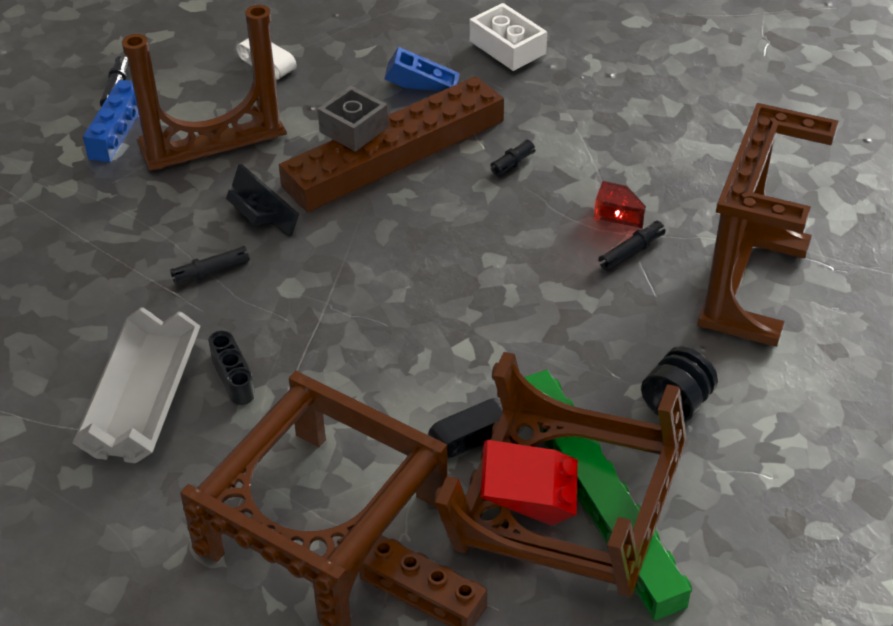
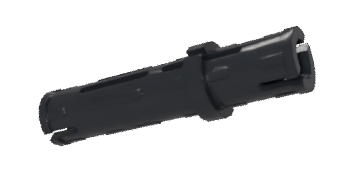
M118 56L113 68L108 73L109 80L99 102L101 107L118 80H126L127 78L126 71L129 64L125 56L122 62H120L122 56Z
M656 220L643 230L635 231L632 237L604 255L599 256V262L605 260V262L600 264L601 267L608 271L640 249L648 248L652 241L666 233L665 229L659 231L664 225Z
M241 246L240 248L202 260L197 258L192 260L190 264L170 269L171 277L175 278L173 279L175 285L193 278L199 280L204 278L206 274L248 262L250 260L249 254L245 253L247 251L246 247Z

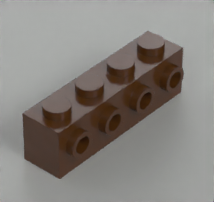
M383 535L376 541L359 570L361 580L448 626H474L487 608V589L479 582L468 580L456 574L452 568L441 566L429 560L423 553L414 552L404 547L396 539H389Z

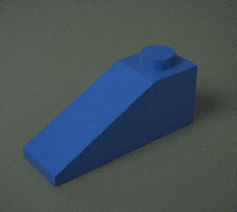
M398 47L388 62L384 79L404 88L443 91L458 84L460 73Z

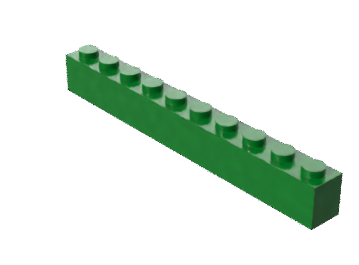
M548 369L524 377L530 384L549 397L574 406L572 400L566 398L563 394L558 379H554ZM539 426L540 432L545 433L549 430L543 429L542 426ZM560 437L543 442L547 449L559 451L578 460L577 497L606 544L609 542L618 517L631 520L632 529L634 528L641 506L634 503L628 486L625 482L619 480L613 463L610 460H606L598 441L581 437ZM656 529L634 588L654 621L688 608L692 592L689 579L685 575H681L677 569L672 553L664 549Z

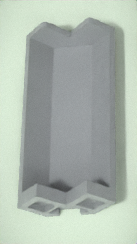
M143 307L128 316L72 443L94 458L107 460L110 455L124 457V462L137 463L153 453L200 325L180 311L164 322Z

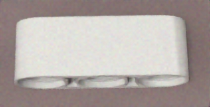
M248 38L237 44L236 50L239 57L252 66ZM272 43L275 78L278 80L295 70L297 64L292 54Z

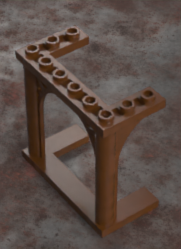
M761 103L756 104L717 203L716 213H720L707 295L698 317L697 326L775 347L778 346L785 321L744 311L736 300L754 246L805 259L812 235L803 233L811 206L765 196V186L775 136L777 133L832 146L838 120Z
M503 352L499 363H495L492 370V379L495 381L497 396L502 404V415L492 428V441L534 447L554 438L581 437L655 453L660 456L634 528L632 529L631 520L618 517L607 544L608 553L535 534L520 525L511 515L508 508L480 498L483 465L482 450L481 462L478 469L472 472L470 487L466 495L463 492L459 478L450 476L446 477L443 486L439 487L435 493L434 503L437 506L453 550L466 554L468 547H473L617 585L619 595L631 598L687 441L680 387L667 384L658 408L660 425L582 409L555 400L535 388L522 376L515 354ZM527 426L533 430L532 438L529 440L521 439L517 435L520 427ZM539 426H542L543 429L549 430L545 433L540 432ZM499 508L501 510L500 514L494 519H481L483 512L487 509ZM503 522L509 523L507 529L501 526Z
M295 371L289 377L290 389L209 476L197 488L187 484L180 492L183 511L186 516L192 549L196 554L218 562L225 554L221 537L224 533L233 538L241 547L245 549L251 548L260 553L266 561L270 563L276 562L287 568L293 576L297 578L303 577L312 582L317 618L323 626H351L349 596L357 574L376 541L415 493L417 498L437 507L434 503L435 493L439 487L443 486L448 476L447 444ZM323 414L407 455L405 460L359 514L333 528L319 531H299L280 526L262 514L251 495V480L255 468L293 424L295 425L296 436L317 447H320L325 442ZM238 482L243 484L241 488L236 487ZM233 497L245 499L243 504L233 508L224 503V501ZM248 512L252 514V517L250 518L243 513ZM335 536H340L342 538L337 540L338 545L335 547L332 538ZM294 540H299L303 542V544L300 545L294 542ZM316 540L324 542L327 546L326 553L322 556L310 550V545Z

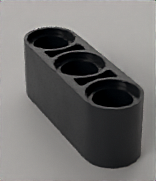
M223 330L212 333L208 339L212 362L231 401L237 405L250 403L255 397L252 373L233 335Z
M491 398L439 420L431 426L428 435L447 444V458L455 457L484 444L486 440H491L493 425L496 421H499L502 415L501 401L498 398Z

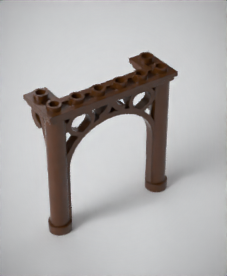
M253 5L245 11L253 69V83L249 93L233 110L206 121H183L165 113L160 107L147 37L142 34H131L123 38V52L128 59L143 133L136 140L149 171L287 135L279 114L269 26L271 22L269 7ZM244 114H251L252 121L244 124L237 123ZM160 119L169 125L164 132H162ZM180 130L188 133L187 137L182 140L170 141L171 137Z

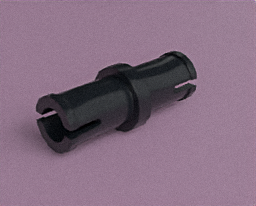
M527 139L514 149H508L505 151V155L490 164L492 172L496 176H501L511 167L519 166L523 159L535 153L534 144Z

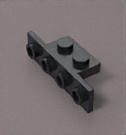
M238 164L232 183L236 190H228L226 199L237 211L247 217L250 223L254 225L274 223L288 236H292L299 213L243 164Z

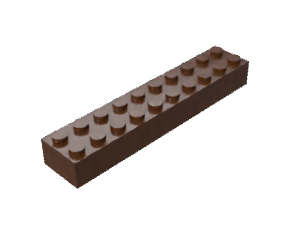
M474 76L389 114L388 128L356 152L335 140H331L280 163L281 187L306 212L312 211L504 121V98L477 76Z

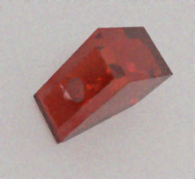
M602 181L595 199L594 219L643 228L646 206L626 185Z

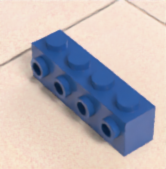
M118 80L85 132L83 140L88 159L111 162L137 119L139 113L131 81Z

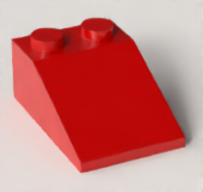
M486 440L483 449L480 498L554 526L576 516L578 460L552 449Z

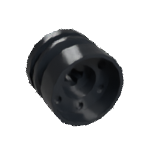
M683 346L673 347L642 381V397L648 407L659 416L658 408L667 384L680 387L684 423H686L716 389L718 383L717 372L711 362L696 350Z

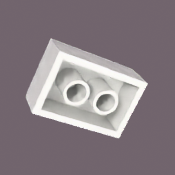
M504 3L470 19V42L512 71L546 54L547 31Z

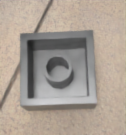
M349 86L318 108L319 131L356 152L388 128L387 104L353 86Z

